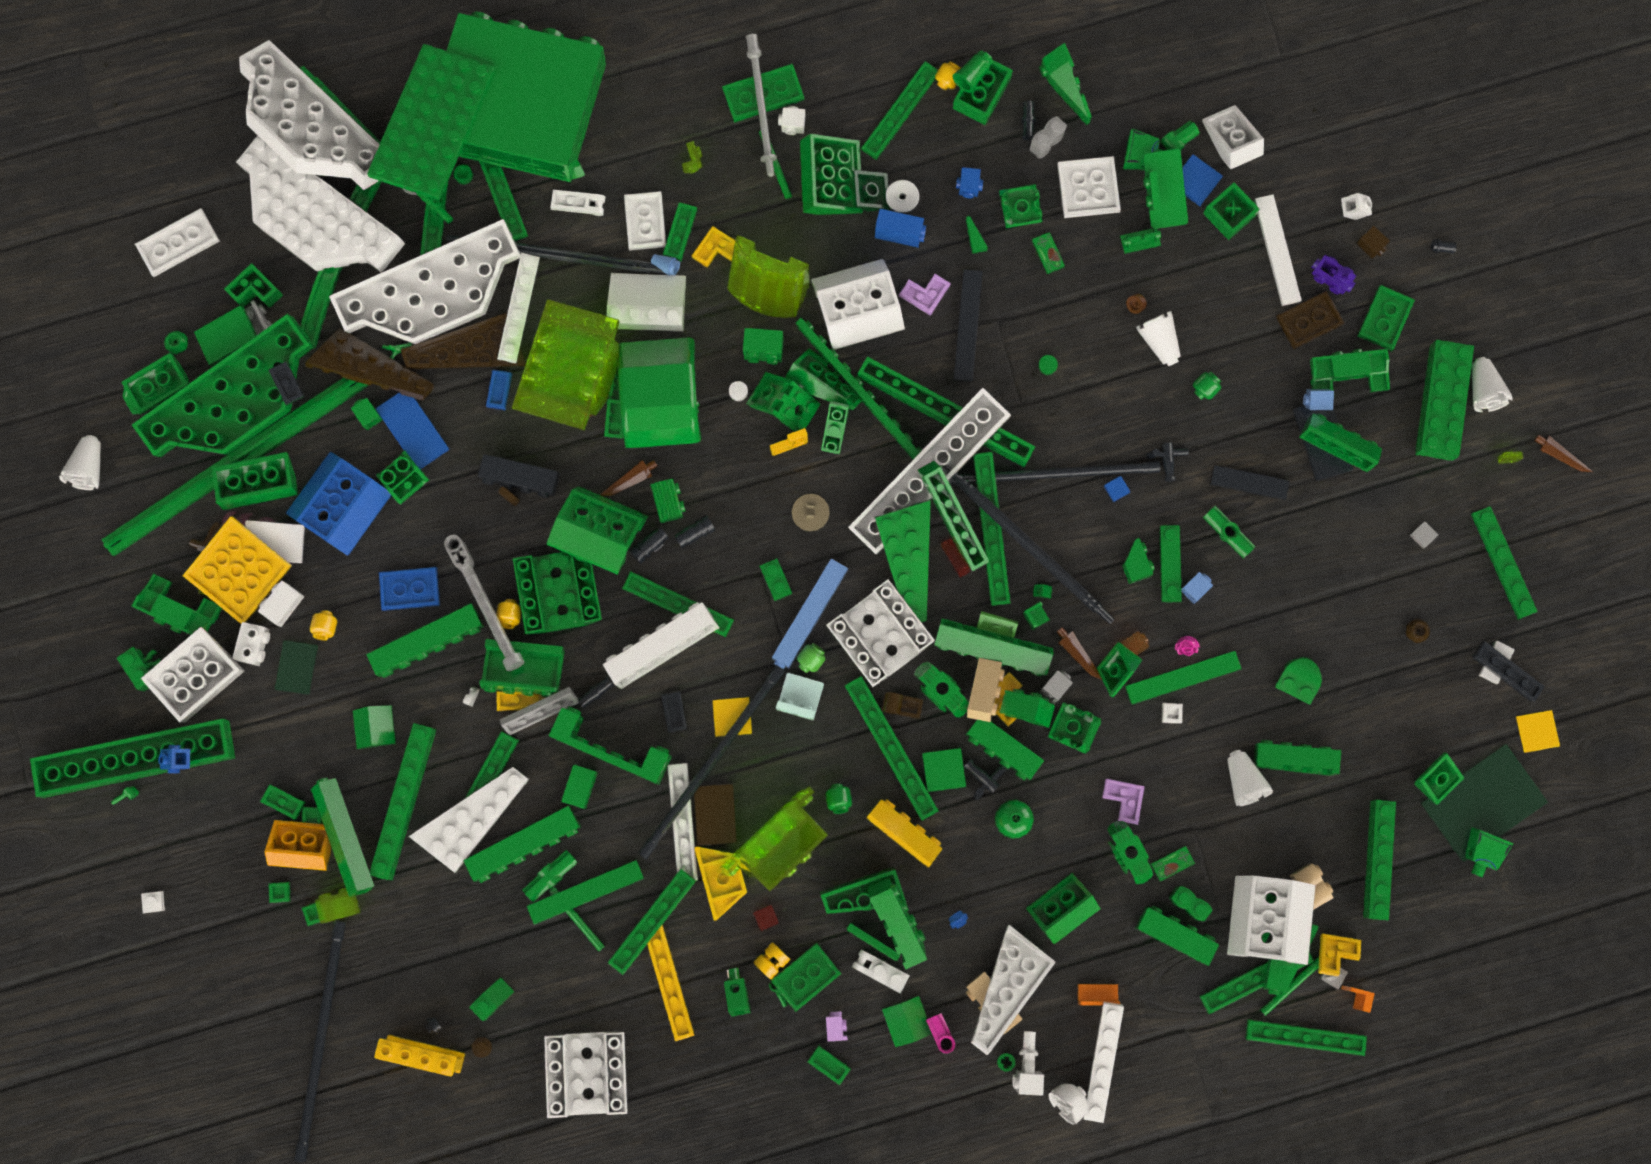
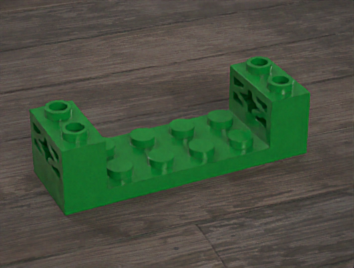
M570 706L567 709L561 708L549 734L550 737L660 785L672 758L668 754L669 751L658 745L656 749L651 747L643 766L631 759L626 762L623 760L624 756L611 751V754L606 753L607 749L595 743L593 746L588 745L589 741L577 736L584 720L580 716L581 712Z

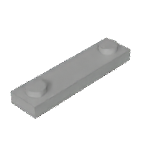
M568 687L500 719L501 726L509 735H512L559 713L561 708L567 709L568 706L571 707L578 704V698Z

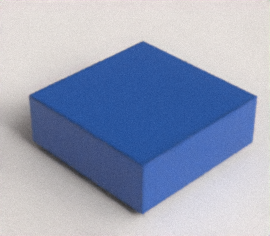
M1121 476L1104 485L1113 502L1130 493Z

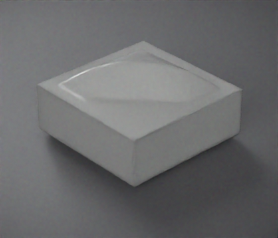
M1340 968L1339 976L1322 974L1320 979L1339 989L1348 972Z

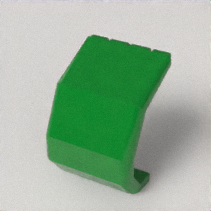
M687 337L621 343L619 345L618 383L621 425L625 448L701 442L696 397L694 339Z

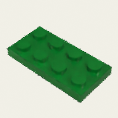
M793 64L761 74L766 112L804 100ZM754 77L722 86L734 123L759 115Z

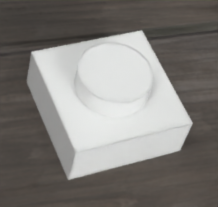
M163 891L141 894L143 913L165 911Z

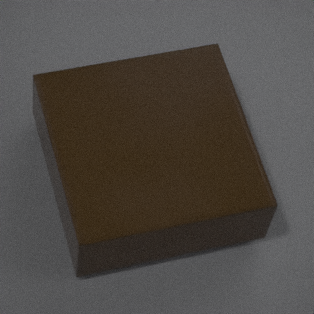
M503 486L498 491L513 506L520 502L516 496Z

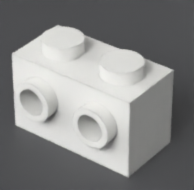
M284 581L274 585L271 590L272 594L261 602L260 609L258 610L259 613L282 627L305 597Z
M242 622L232 659L260 666V663L265 658V645L270 640V629Z

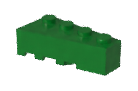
M891 867L821 891L820 895L826 913L875 909L869 899L868 888L888 878L892 885H897L900 891V899L905 900L895 868Z

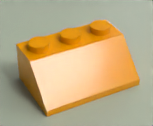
M274 820L265 848L267 865L326 871L331 855V844L323 824Z

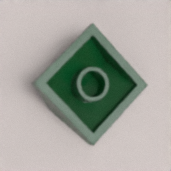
M854 170L855 207L867 212L879 211L880 209L889 210L890 206L886 201V191L888 189L887 173Z

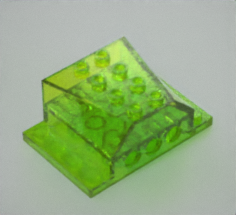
M547 299L512 409L585 431L589 415H597L606 403L618 367L619 343L614 339L620 321Z
M808 786L800 789L716 871L721 876H734L742 869L749 877L757 879L769 891L784 877H791L798 870L796 866L800 863H805L812 856L810 852L828 836L802 808L813 799L811 795L814 791L811 787Z

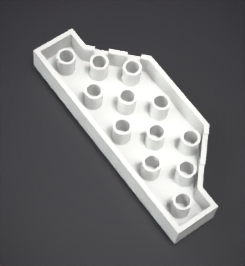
M270 40L239 57L240 72L250 81L246 105L247 125L296 173L351 178L363 190L378 182V180L369 178L367 173L379 144Z
M259 136L254 139L236 161L244 171L250 174L253 222L315 271L330 267H345L354 263H369L382 273L405 245L395 233L315 174L296 173Z
M503 219L329 297L346 332L352 333L368 326L410 343L418 344L485 315L504 265L521 258V255Z

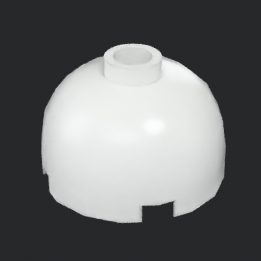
M1066 1083L1061 1084L1048 1095L1053 1107L1055 1108L1057 1105L1062 1111L1059 1114L1073 1125L1077 1124L1087 1112L1086 1092L1080 1086L1076 1087Z

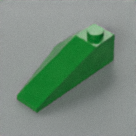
M810 348L792 364L785 378L793 380L808 394L829 402L849 405L851 410H854L861 403V397L848 384L842 383L838 379L840 375L836 371L832 372L827 367L828 362Z

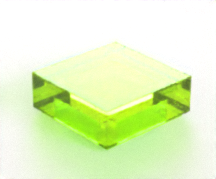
M1504 452L1497 457L1498 464L1518 462L1523 459V452Z

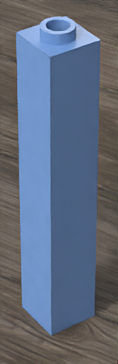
M833 559L829 561L772 656V659L775 660V665L782 669L785 667L789 669L846 575L847 567Z

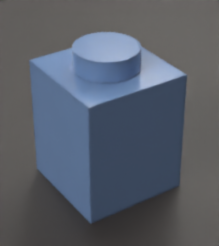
M1306 389V394L1303 396V404L1309 410H1333L1334 391L1330 389Z
M1199 572L1181 589V592L1195 604L1213 586L1210 583L1212 580L1205 573L1201 574Z

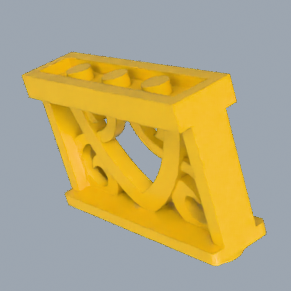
M388 1035L387 1039H379L374 1057L379 1060L453 1076L454 1072L461 1073L465 1053Z

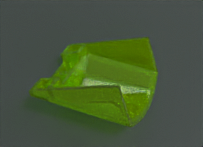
M737 235L727 287L729 292L743 305L758 313L780 318L796 317L809 289V264L790 257L788 264L755 251V242Z

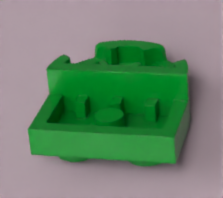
M1300 657L1290 660L1284 666V670L1276 682L1275 688L1310 705L1321 686L1322 677L1320 669L1309 658Z

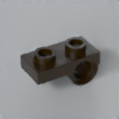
M886 692L882 712L920 719L923 699Z

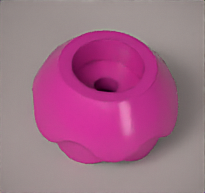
M1184 636L1176 642L1175 650H1177L1179 655L1191 656L1193 653H1198L1200 645L1195 638Z

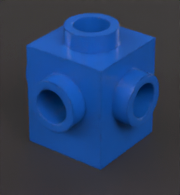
M168 745V749H162L158 758L160 769L168 770L167 773H180V770L190 769V749H181L180 745Z

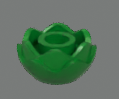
M172 331L164 339L165 348L172 354L182 353L187 349L188 338L180 331Z

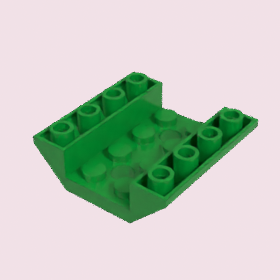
M578 486L572 489L560 510L547 545L618 575L625 562L627 551L637 532L642 530L648 515ZM583 510L587 514L579 515L577 511ZM619 525L622 527V530H615L613 526Z
M565 552L539 557L529 555L513 558L525 634L550 633L586 626L602 620L591 563ZM555 568L561 569L562 572L558 578L551 576V572ZM561 605L568 607V612L565 615L558 614V608Z

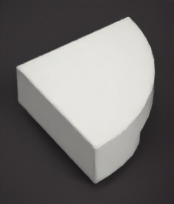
M474 686L471 687L469 695H465L463 703L473 707L480 689Z

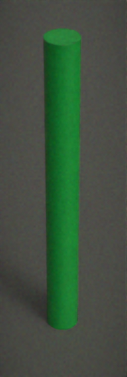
M770 142L772 154H775L772 144ZM778 159L773 161L774 172L785 199H789L792 197Z
M554 887L549 893L555 895L559 891ZM574 909L566 911L568 916L600 952L605 947Z
M1319 958L1315 959L1314 962L1292 980L1287 992L1280 993V996L1276 995L1260 1011L1265 1016L1319 968Z

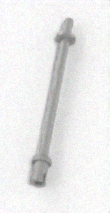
M749 34L746 36L747 57L752 62L764 155L760 160L761 162H766L767 175L772 177L774 176L773 161L777 159V155L771 152L759 58L762 54L758 46L757 34Z

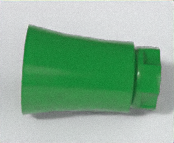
M978 51L961 69L953 74L954 82L963 91L972 93L978 82L993 64L992 57L987 52Z

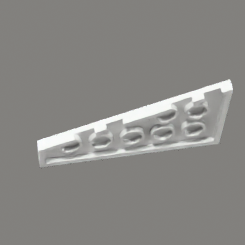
M512 767L409 837L456 873L464 863L463 860L468 858L529 779Z
M1010 925L1006 928L971 1041L972 1044L986 1055L991 1052L1055 964L1053 959Z

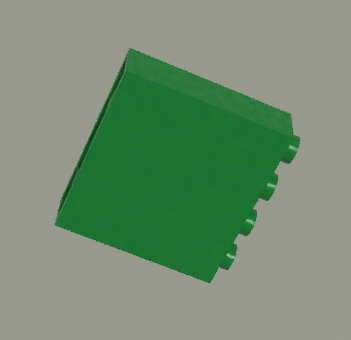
M472 12L471 16L458 13L447 51L492 65L495 68L459 157L571 182L606 67L603 46H600L599 42L591 37L582 36L578 40L565 38L561 32L552 28H545L542 32L530 30L524 23L517 20H509L507 24L496 22L482 12Z

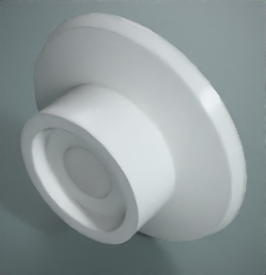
M899 180L888 187L886 201L893 210L908 212L918 204L919 191L913 183ZM905 196V199L901 200L899 197Z

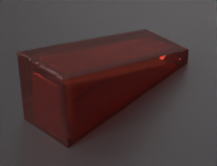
M951 538L940 544L958 576L961 578L970 572L969 566Z

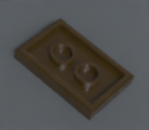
M1327 291L1276 316L1293 350L1344 325V321Z
M733 784L699 786L694 793L698 845L737 843Z

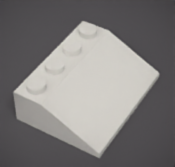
M611 273L606 316L608 328L683 331L686 276Z
M200 627L141 679L179 722H187L240 676L244 670L216 640Z

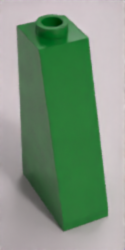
M1316 925L1311 926L1310 944L1318 930ZM1269 959L1263 989H1267L1269 994L1280 996V993L1287 992L1300 964Z

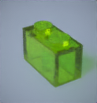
M346 888L338 890L339 894L331 896V893L319 895V899L315 900L320 923L324 924L360 914L357 896L349 897Z

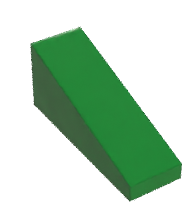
M966 217L972 254L987 251L988 247L971 217Z

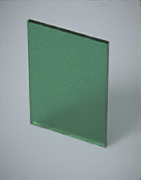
M1505 744L1462 774L1464 779L1438 805L1429 798L1422 802L1421 805L1462 862L1467 860L1465 855L1472 827L1500 837L1547 804L1548 801L1516 759V756Z

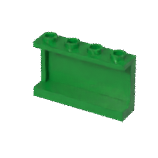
M486 639L482 680L479 682L484 691L495 692V690H502L506 694L521 692L525 696L541 694L545 698L559 692L565 654L562 646L510 641L515 653L521 654L524 664L515 670L507 671L503 664L505 657L497 641Z

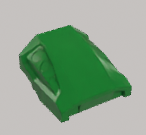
M406 450L376 475L400 505L429 481L428 477L412 460Z

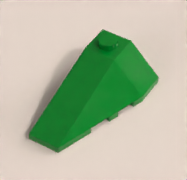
M1064 43L1042 58L1041 66L1039 67L1043 77H1046L1047 82L1087 125L1090 123L1092 116L1084 94L1079 93L1080 81L1078 77L1073 75L1072 67L1074 64Z

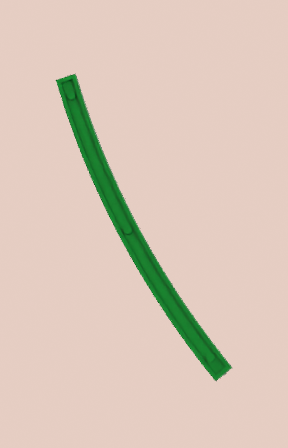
M381 181L374 183L365 190L357 184L349 200L367 212ZM330 267L318 271L301 322V329L315 348L331 300L329 296L334 292L342 267Z

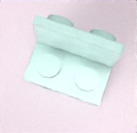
M787 673L776 710L814 721L824 684Z

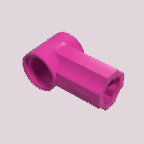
M942 1013L927 1019L926 1022L938 1049L943 1053L952 1052L955 1048V1040L949 1031ZM945 1038L950 1039L952 1043L948 1050L942 1049L940 1045L941 1041Z

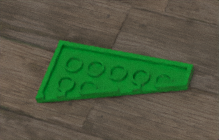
M930 499L875 516L896 589L920 622L927 621Z

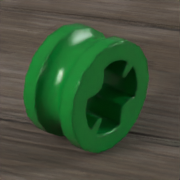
M1004 1053L998 1057L997 1065L1003 1071H1011L1015 1066V1059L1012 1055ZM1004 1057H1009V1061H1012L1011 1066L1008 1065V1068H1004V1064L1001 1063L1002 1058L1005 1060Z

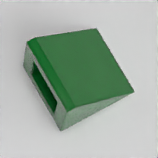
M1044 584L1034 585V597L1051 598L1052 586Z

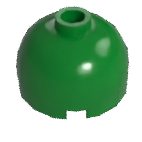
M1008 800L1001 804L994 817L998 831L1011 839L1027 835L1032 829L1034 822L1033 812L1030 807L1019 800Z

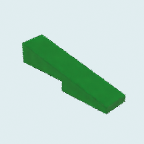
M612 361L604 437L623 438L618 362Z

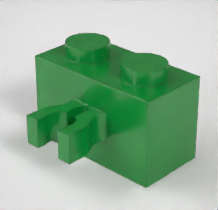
M132 647L117 657V660L137 690L145 692L149 689L141 678L153 669V666L162 661V659H158L155 662L151 661L153 656L158 654L156 650L150 651L145 657L140 649Z

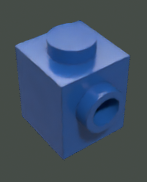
M962 167L961 177H957L956 183L959 195H963L964 198L978 196V191H982L983 180L980 179L981 169Z

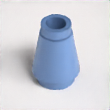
M654 254L651 259V264L657 266L669 276H675L680 268V262L673 257Z

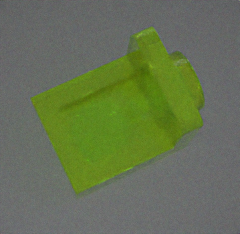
M692 141L686 143L691 161L682 164L684 173H695L699 168H702L700 157H702L699 146L695 147Z

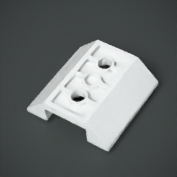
M884 259L811 279L826 323L831 347L834 350L905 330L900 304ZM878 290L882 295L879 299H874L871 296V292ZM837 301H843L845 303V307L843 309H837L835 307V303Z
M889 579L874 589L873 593L849 611L840 614L826 625L872 687L891 676L935 641ZM872 615L874 617L873 624L866 625L863 622L864 616ZM890 645L897 648V653L893 656L888 655L886 652V648Z
M1235 876L1227 955L1252 956L1308 965L1315 885L1261 876ZM1275 893L1277 896L1276 902L1268 903L1266 901L1267 894ZM1266 932L1271 933L1273 936V940L1270 943L1262 941V935Z
M624 1032L573 1033L544 1037L547 1118L607 1113V1115L627 1114ZM586 1047L590 1048L593 1052L592 1057L589 1059L582 1056V1050ZM586 1088H591L594 1091L592 1099L584 1097L583 1092Z

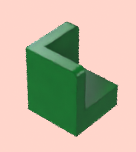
M1042 602L1037 603L1023 613L1032 630L1049 621L1042 608Z

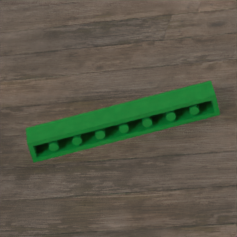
M413 723L371 866V876L385 880H393L436 729Z

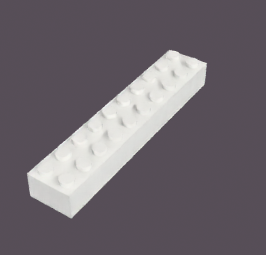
M982 388L848 528L875 554H878L884 547L875 516L931 499L917 470L933 460L940 467L948 464L952 470L948 475L945 472L944 474L949 481L1009 419L1011 414Z

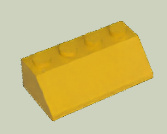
M881 799L867 816V819L923 865L929 867L942 851L940 847L942 843L933 836L931 839L924 834L926 832L925 829L918 824L916 826L911 824L909 816L904 812L899 814L894 810L896 806L887 799L885 802Z

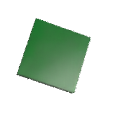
M961 748L922 753L928 792L966 787Z

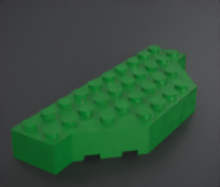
M286 314L133 423L132 426L153 456L162 457L176 446L229 455L291 412L292 403L285 405L269 369L288 362L296 378L299 359L315 347L294 317Z

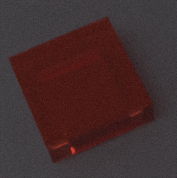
M772 905L754 912L761 931L779 924Z

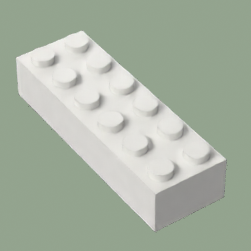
M695 603L688 608V612L684 614L679 613L674 616L672 622L667 625L664 623L655 629L656 632L651 635L645 634L639 639L640 642L624 647L622 649L623 652L617 656L614 654L608 657L603 666L613 683L621 689L717 630L719 626L708 608L703 603Z

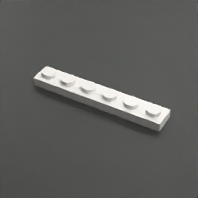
M521 253L497 358L499 360L512 363L517 362L540 257Z
M1103 1002L1086 1097L1088 1109L1083 1117L1084 1120L1104 1122L1124 1006L1121 1004Z

